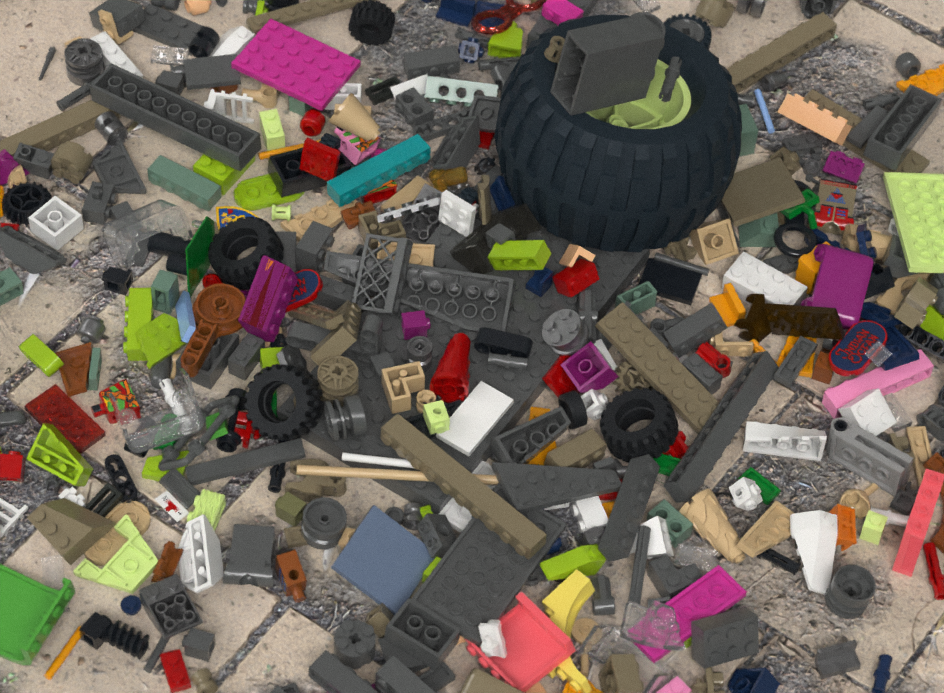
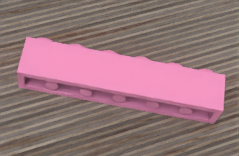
M920 349L918 350L919 359L887 371H884L881 366H877L868 373H861L852 380H845L836 387L828 388L824 392L822 404L833 419L839 418L841 414L838 409L865 391L879 388L883 397H886L931 377L934 365Z

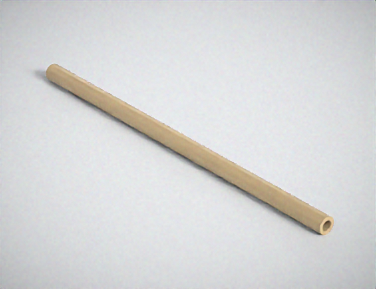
M297 465V475L430 482L421 471ZM473 474L485 485H497L499 483L496 475Z

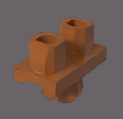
M372 201L363 204L356 202L354 207L341 210L340 214L350 230L358 225V215L376 210Z

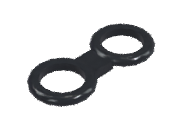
M794 180L800 191L811 190L805 183ZM804 212L792 219H788L784 215V224L780 225L775 231V245L782 253L789 257L800 258L803 254H808L817 246L818 241L815 233L804 224ZM791 230L799 231L808 238L810 244L803 250L792 249L783 242L782 235L784 232Z

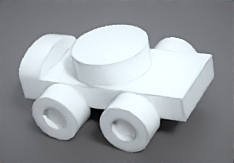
M74 487L66 488L59 495L60 499L66 498L82 507L86 506L83 502L85 498L80 493L76 496L77 490Z

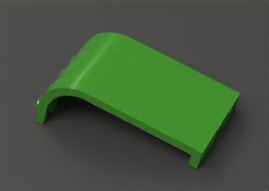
M0 564V657L20 665H31L75 594V588L71 580L64 577L62 580L64 586L59 591Z

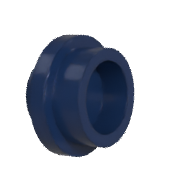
M133 595L126 596L121 601L122 611L130 616L136 615L142 606L141 600Z

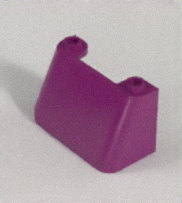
M817 244L814 256L815 260L821 262L813 295L804 299L800 306L836 308L843 329H850L860 319L873 268V258L831 245Z

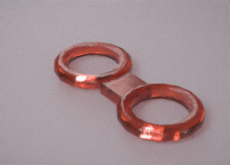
M506 0V5L498 10H486L476 14L472 18L471 26L476 32L485 35L503 33L512 26L513 20L520 16L522 12L535 11L541 8L546 0H537L531 4H518L513 0ZM490 17L505 20L503 24L496 27H485L479 24L480 21Z

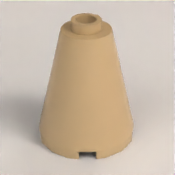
M353 93L348 95L329 119L331 124L368 142L370 139L374 141L380 134V131H378L379 125Z

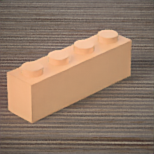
M787 93L778 113L841 146L843 145L852 126L847 124L848 120L839 115L837 118L833 117V112L825 108L823 111L817 109L819 105L812 101L804 102V97L796 93L794 96Z

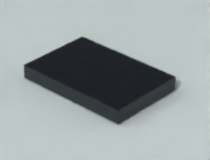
M649 258L638 285L649 281L656 289L657 296L691 305L701 281L702 273Z

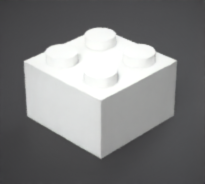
M56 196L28 217L30 231L56 251L84 229L82 215Z
M879 388L865 391L838 409L841 416L850 422L851 427L855 424L867 432L873 433L875 436L897 423Z

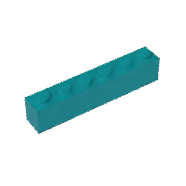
M416 134L327 181V194L339 207L350 204L353 200L365 196L368 192L380 188L383 184L395 180L398 176L430 160L431 147L419 134Z

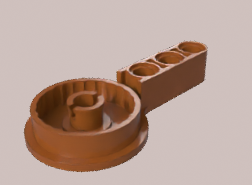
M213 284L204 288L198 294L192 307L197 328L180 359L181 371L185 377H195L199 373L218 337L233 334L243 328L238 319L246 298L238 288L229 284Z

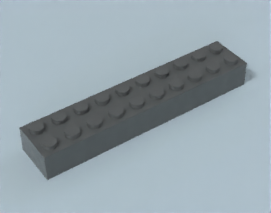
M112 63L90 85L92 101L238 171H241L261 149L259 132Z

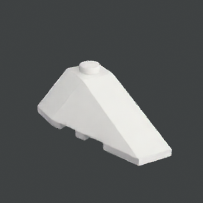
M243 26L229 29L220 37L219 42L209 57L237 54L238 56L255 37V34Z
M822 510L791 514L790 533L798 547L796 549L797 555L801 556L804 565L802 570L808 589L825 595L831 582L838 534L837 515Z

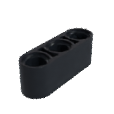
M482 327L478 331L474 348L478 352L485 354L492 352L507 355L508 353L515 357L529 358L533 341L526 336Z

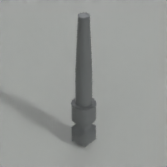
M55 47L49 48L39 77L40 81H42L50 61L54 57Z

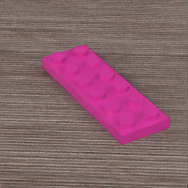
M718 565L629 629L626 636L653 663H656L691 637V621L725 612L743 599L747 592Z

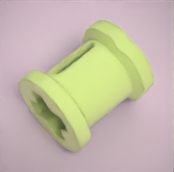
M272 204V221H275V219L290 221L291 205L284 207Z

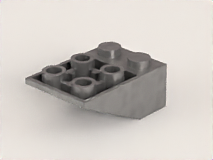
M425 183L413 204L420 203L419 199L430 196V199L437 198V193L441 191ZM440 205L406 214L402 221L406 236L420 244H424L442 224L438 220Z
M177 574L139 590L142 606L165 640L203 623Z

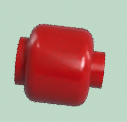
M308 110L300 122V128L307 136H318L323 130L326 118L317 110Z

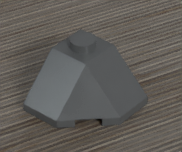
M893 234L881 265L889 266L892 277L897 279L918 274L908 271L900 238Z

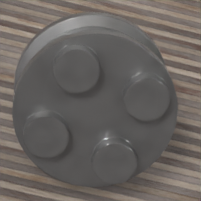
M562 309L553 313L543 323L542 336L556 354L567 356L576 353L585 345L589 336V329L577 312L571 309Z

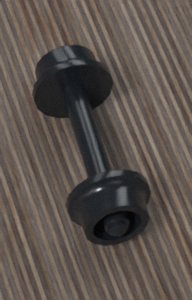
M240 388L231 389L229 394L225 396L236 395L240 401L235 407L236 412L229 417L227 425L228 434L216 438L217 448L223 452L231 453L236 451L237 446L242 441L241 436L234 432L238 411L245 410L244 403H247V398H244L246 391Z

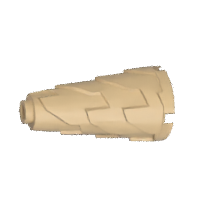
M848 223L845 226L841 244H843L844 248L847 247L853 252L860 253L856 235L859 225ZM867 229L872 234V247L875 246L877 251L875 262L876 260H883L892 236Z
M705 489L693 496V501L690 504L686 502L679 512L692 522L695 531L731 563L735 562L736 564L742 562L746 558V553L736 547L739 541L738 534L729 522V517L719 504L713 491Z

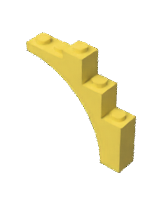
M576 569L542 601L545 615L570 639L577 614L587 599L595 592L591 580ZM571 655L547 674L552 679L556 675L562 681L566 679L576 692L589 693L592 690L588 680L575 667Z

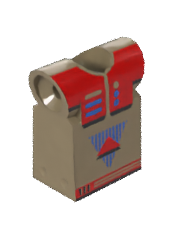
M826 179L820 180L817 193L820 202L815 205L814 211L817 229L824 233L842 236L845 226L848 223L854 224L852 214L857 185Z

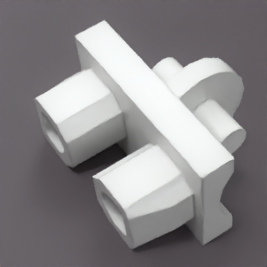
M490 619L487 623H480L478 626L482 640L481 650L488 658L493 656L506 658L507 656L506 642L502 635L500 620Z

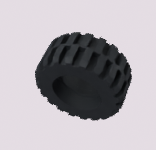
M241 217L237 218V221L229 222L226 227H222L219 230L218 234H215L213 242L209 246L208 258L212 268L223 283L232 285L239 290L251 288L262 256H268L282 263L281 260L284 258V247L280 238L267 221L255 217V219L254 217H246V219ZM257 246L250 255L236 260L244 250Z
M280 364L265 367L262 369V373L257 372L253 376L255 380L250 381L247 386L250 388L249 392H245L244 398H247V403H244V409L248 410L246 417L248 421L253 422L251 426L254 430H259L260 435L273 440H294L309 434V428H315L317 425L316 419L321 418L322 412L319 411L324 401L320 400V396H323L322 390L317 388L319 383L316 379H312L313 375L309 371H304V368ZM282 384H288L296 396L295 410L286 421H280L272 409L273 394Z
M634 388L630 392L628 390L624 391L622 395L614 397L613 401L606 405V410L602 412L600 427L607 447L616 458L622 459L624 462L629 463L630 459L647 454L657 459L661 457L663 452L666 453L670 449L669 446L674 444L675 437L678 435L679 425L672 405L664 394H660L656 390ZM652 420L648 426L641 430L626 431L635 422Z

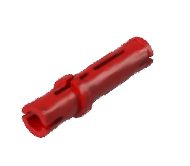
M928 542L923 545L930 575L929 583L932 585L934 598L936 600H943L944 575L941 572L936 545L933 542Z

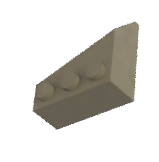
M66 498L43 503L27 517L70 565L116 525L115 522Z

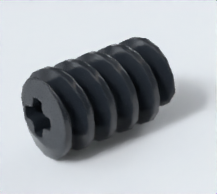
M117 620L115 624L110 623L104 631L103 641L105 643L109 642L111 646H116L119 650L123 649V652L130 653L131 656L137 657L140 660L147 651L150 636L146 634L142 638V631H138L135 635L136 628L134 627L127 631L129 625L125 623L121 627L122 621Z

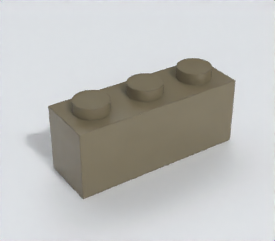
M591 428L548 452L544 465L586 468L591 462L599 461L604 457L607 444Z

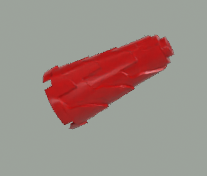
M457 333L450 339L430 382V390L434 392L436 398L439 395L441 400L446 403L459 399L463 401L465 396H468L471 342L464 333Z

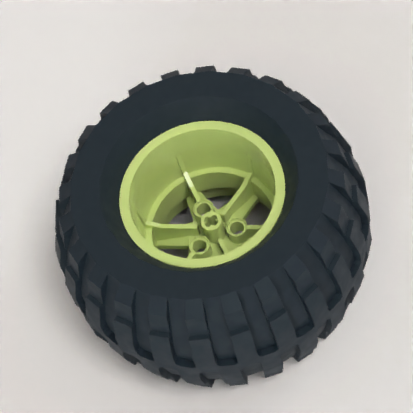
M592 15L570 19L560 23L558 27L548 28L540 34L538 40L532 41L525 54H522L503 86L494 135L501 173H503L505 185L511 191V196L517 207L526 210V215L535 224L545 227L548 232L559 238L572 241V243L583 247L609 252H642L644 249H659L667 247L669 242H678L688 237L691 230H696L716 209L724 197V193L733 179L741 151L742 118L738 94L735 86L732 84V76L719 63V58L703 47L699 41L665 25L664 47L660 50L655 66V76L650 82L646 98L571 116L550 93L558 63L549 61L544 55L546 48L550 45L551 38L553 36L566 38L568 30L630 17L628 15ZM672 57H679L682 60L680 76L676 80L670 101L663 102L661 101L662 98L659 99V93L665 79V70L669 67Z

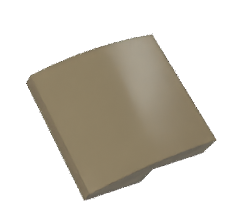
M481 175L482 183H477L479 218L482 225H486L492 217L489 175Z

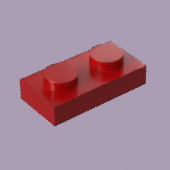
M180 649L160 654V660L170 692L175 693L191 688Z

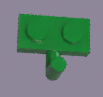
M806 189L801 192L805 198V203L780 212L788 219H792L804 212L808 215L810 229H816L815 212L811 207L819 203L820 200L818 195L810 189Z

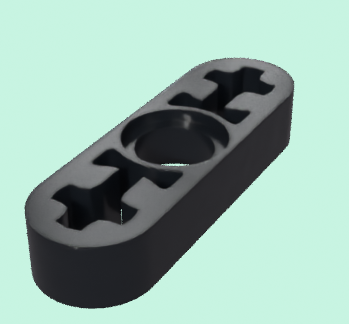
M116 454L109 455L105 459V469L114 488L124 496L121 502L132 503V501H137V488L122 458ZM111 463L117 464V471H115V468L113 465H111ZM120 476L127 478L124 483L116 482V479ZM128 488L129 494L132 495L131 497L126 495L125 489Z

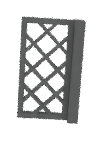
M366 234L352 303L357 304L359 297L365 293L369 301L363 306L358 305L361 310L398 317L413 246L412 241L402 237L395 238ZM371 239H377L381 244L374 251L370 248ZM391 242L398 243L396 250L390 254L386 246ZM384 249L388 256L379 262L375 254ZM373 256L377 264L368 269L366 261ZM390 259L393 267L386 273L382 265ZM380 267L384 275L375 280L371 273ZM369 275L373 283L364 288L362 280ZM387 278L389 286L382 291L378 283ZM376 286L380 293L371 299L367 291ZM381 297L385 300L384 309L377 308L374 303Z

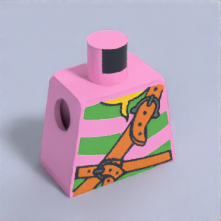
M336 127L334 131L341 139L339 150L354 165L359 164L374 153L381 140L377 136L374 141L370 139L368 142L339 127Z

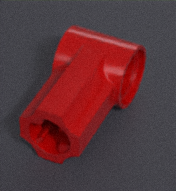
M708 342L702 343L695 353L712 366L715 371L723 376L722 378L729 376L731 373L730 358L721 354ZM720 364L727 365L725 368L718 367Z

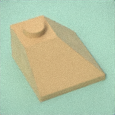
M730 218L704 222L696 230H691L690 232L692 245L705 265L739 254Z

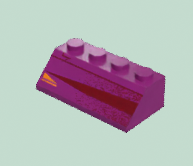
M262 256L238 321L247 333L253 334L265 340V342H274L276 335L279 333L280 324L285 316V311L291 300L298 277L291 267L268 256Z

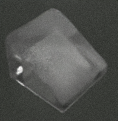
M879 340L864 353L877 367L892 355Z

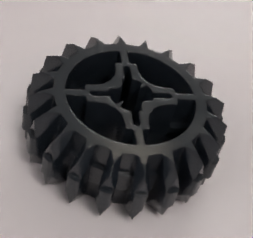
M28 181L26 184L20 182L18 186L13 184L12 189L7 188V193H4L2 199L3 213L6 215L7 220H11L12 224L17 222L19 226L25 224L27 227L29 224L28 217L52 199V196L47 188H44L42 184L37 185L36 182L32 184Z

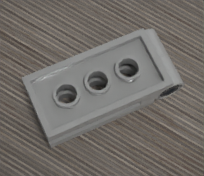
M835 418L831 422L826 446L829 458L867 481L875 483L879 488L895 497L901 486L904 487L908 482L914 458L855 424L851 427L850 422L845 418Z

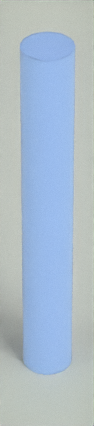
M756 89L754 94L768 133H774L775 129L760 89Z

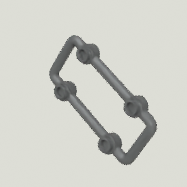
M233 395L208 403L204 409H196L192 413L194 421L174 446L169 445L162 450L163 459L159 463L158 468L161 471L184 467L190 464L195 457L202 454L206 449V443L222 423L236 412L235 407L240 401L239 397ZM218 408L219 416L199 441L198 439L192 440L187 445L189 453L186 457L176 460L180 455L179 451L200 425L206 422V417L210 416V412Z

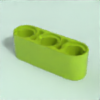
M34 334L18 346L22 353L49 378L64 365L62 360Z

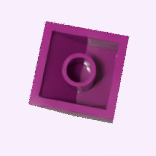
M592 341L560 364L580 393L588 392L591 389H604L619 377Z

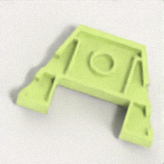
M126 514L114 526V529L128 541L102 569L85 558L73 571L76 577L133 594L152 574L158 559Z

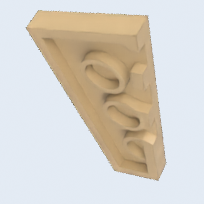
M331 199L321 207L311 208L310 212L303 215L300 213L290 221L284 220L280 222V226L286 232H296V239L299 242L312 221L333 228L343 220L340 214L341 210L354 207L358 201L355 199L350 204L339 207Z
M775 501L738 541L736 547L754 558L791 537L790 515L795 513L778 501Z

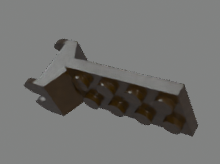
M749 294L746 297V301L752 303L746 319H738L734 326L740 329L748 330L739 334L741 339L746 341L756 339L759 343L771 332L774 335L843 340L845 336L836 308L767 303L764 294Z

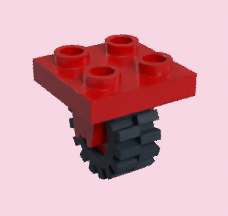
M325 133L319 142L307 137L304 141L299 169L326 181L335 178L341 153L338 150L341 139Z

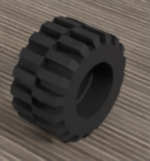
M364 0L361 3L358 2L353 7L348 30L351 36H354V39L359 40L362 44L365 43L370 46L383 45L391 38L395 23L394 12H391L392 9L386 7L387 5L380 3V1Z

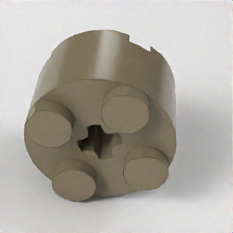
M700 0L695 15L702 19L710 20L709 23L715 27L724 28L736 7H733V4L727 0Z
M66 141L63 144L62 142L50 160L53 169L52 173L58 178L63 177L69 179L73 184H79L91 166L93 157L90 153L87 155L84 152L85 148L78 143Z

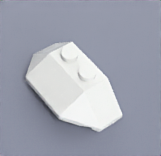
M205 515L187 522L186 531L178 549H184L179 560L181 582L184 587L196 593L214 586L224 575L220 540Z

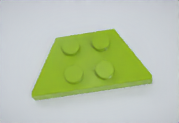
M166 313L161 314L136 332L137 340L141 344L142 354L146 355L148 361L146 365L149 369L188 344L181 341L178 320Z

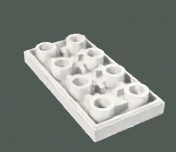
M480 381L450 417L449 430L440 434L436 433V438L469 457L513 405L514 399Z

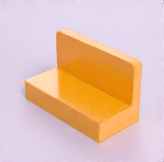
M732 283L724 284L723 294L709 298V302L713 303L727 327L733 326L738 319H745L746 310Z

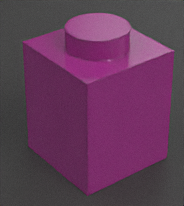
M424 310L401 313L404 340L416 336L427 337V329H430L431 326L429 317L426 318Z

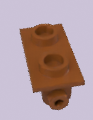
M172 541L165 543L161 554L162 557L159 559L156 568L153 569L151 581L158 582L174 575L184 549L175 548V543Z

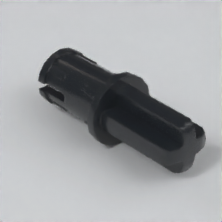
M487 157L481 159L474 167L475 172L479 171L476 174L483 175L495 166V158Z

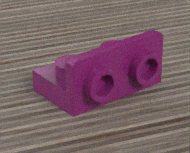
M831 151L823 172L857 185L862 171L865 169V163L856 157H846V154L841 151Z

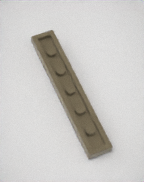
M311 303L288 312V315L329 330L338 328L339 324L345 321L341 313Z

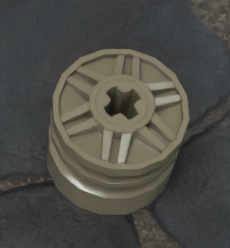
M332 356L325 359L319 365L317 379L319 383L318 389L322 390L323 396H320L321 401L329 400L333 407V400L338 399L342 407L345 396L359 394V373L354 361L343 356Z

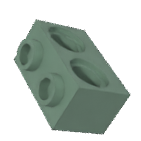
M665 499L647 514L646 521L656 516L666 519L671 545L674 548L692 534L693 523Z

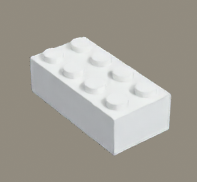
M743 251L724 274L721 289L724 288V284L732 283L740 300L751 306L752 303L746 301V297L749 294H764L767 303L800 306L806 297L808 287Z

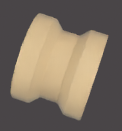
M426 389L417 394L416 409L418 412L423 413V402H426V404L436 402L434 392Z

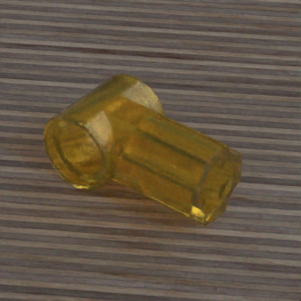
M465 166L446 171L434 169L429 173L433 187L441 192L447 190L448 186L468 182Z

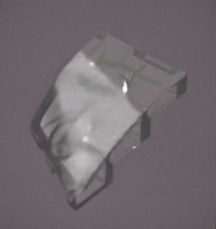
M630 600L626 603L619 637L658 649L683 651L685 649V643H682L679 635L680 627L676 621L673 607L657 600L648 608Z

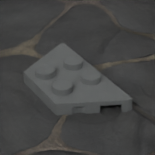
M121 139L116 141V145L111 150L107 149L103 152L102 156L92 162L100 182L114 185L115 193H147L146 187Z

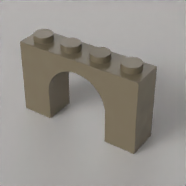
M347 300L335 311L341 313L345 321L340 323L338 328L333 329L311 350L310 358L318 366L329 357L340 356L357 341L362 312L356 303H351Z

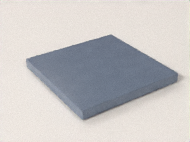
M373 505L330 568L379 605L383 602L395 615L411 596L422 579L423 572L435 558H431L425 544Z

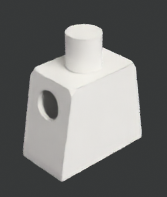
M656 516L640 525L651 528L647 560L657 559L664 555H668V557L674 556L666 519ZM638 532L634 540L630 554L635 553Z

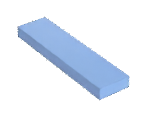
M183 290L175 308L181 341L188 343L196 329L190 294Z

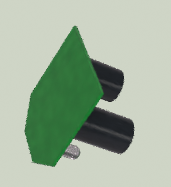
M208 216L205 217L203 222L199 220L192 221V226L198 228L192 240L157 230L152 231L148 240L147 248L149 252L168 257L166 263L167 271L187 276L190 298L211 265L208 252L210 250V243L213 242V237L215 236L214 221Z

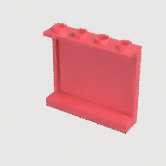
M926 468L892 571L912 577L944 482V474Z
M520 592L515 596L519 604L499 619L502 626V635L506 642V658H501L500 656L488 658L482 652L481 646L478 647L467 639L465 641L468 645L466 646L467 651L473 657L476 655L481 666L484 669L489 668L491 670L490 674L493 677L525 693L572 655L576 649L571 639L523 592Z

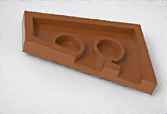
M91 342L55 352L64 363L59 371L68 397L87 392L93 349Z

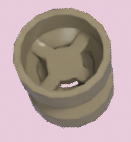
M208 668L200 669L191 676L193 685L198 687L197 693H215L218 690V685L215 680H212V673Z

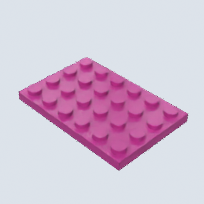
M270 19L231 63V68L320 111L325 109L361 66L360 60L273 19Z

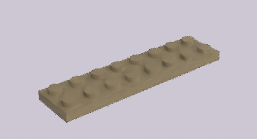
M814 89L804 97V102L812 101L819 105L817 109L823 111L825 108L833 112V117L837 118L839 115L848 120L847 124L852 126L850 132L863 120ZM846 139L843 143L844 147L885 172L922 173L929 166L930 160L911 149L895 171L864 156L867 143L861 149Z
M622 302L597 322L595 327L656 391H659L660 394H664L668 398L672 408L699 434L719 402Z

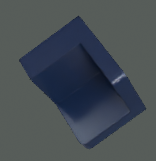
M546 267L543 270H535V274L526 283V289L542 297L552 286L553 271Z

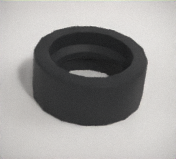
M572 390L561 394L558 399L559 407L562 406L571 422L568 428L573 430L585 426L588 420L587 412L578 392Z

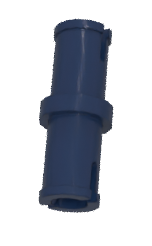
M881 654L879 656L878 667L874 671L873 693H885L886 684L891 675L889 670L892 662V657L888 654Z

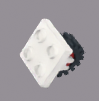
M466 187L461 191V194L456 196L445 190L441 195L438 220L469 238L473 234L475 215L479 211L478 191L471 187Z

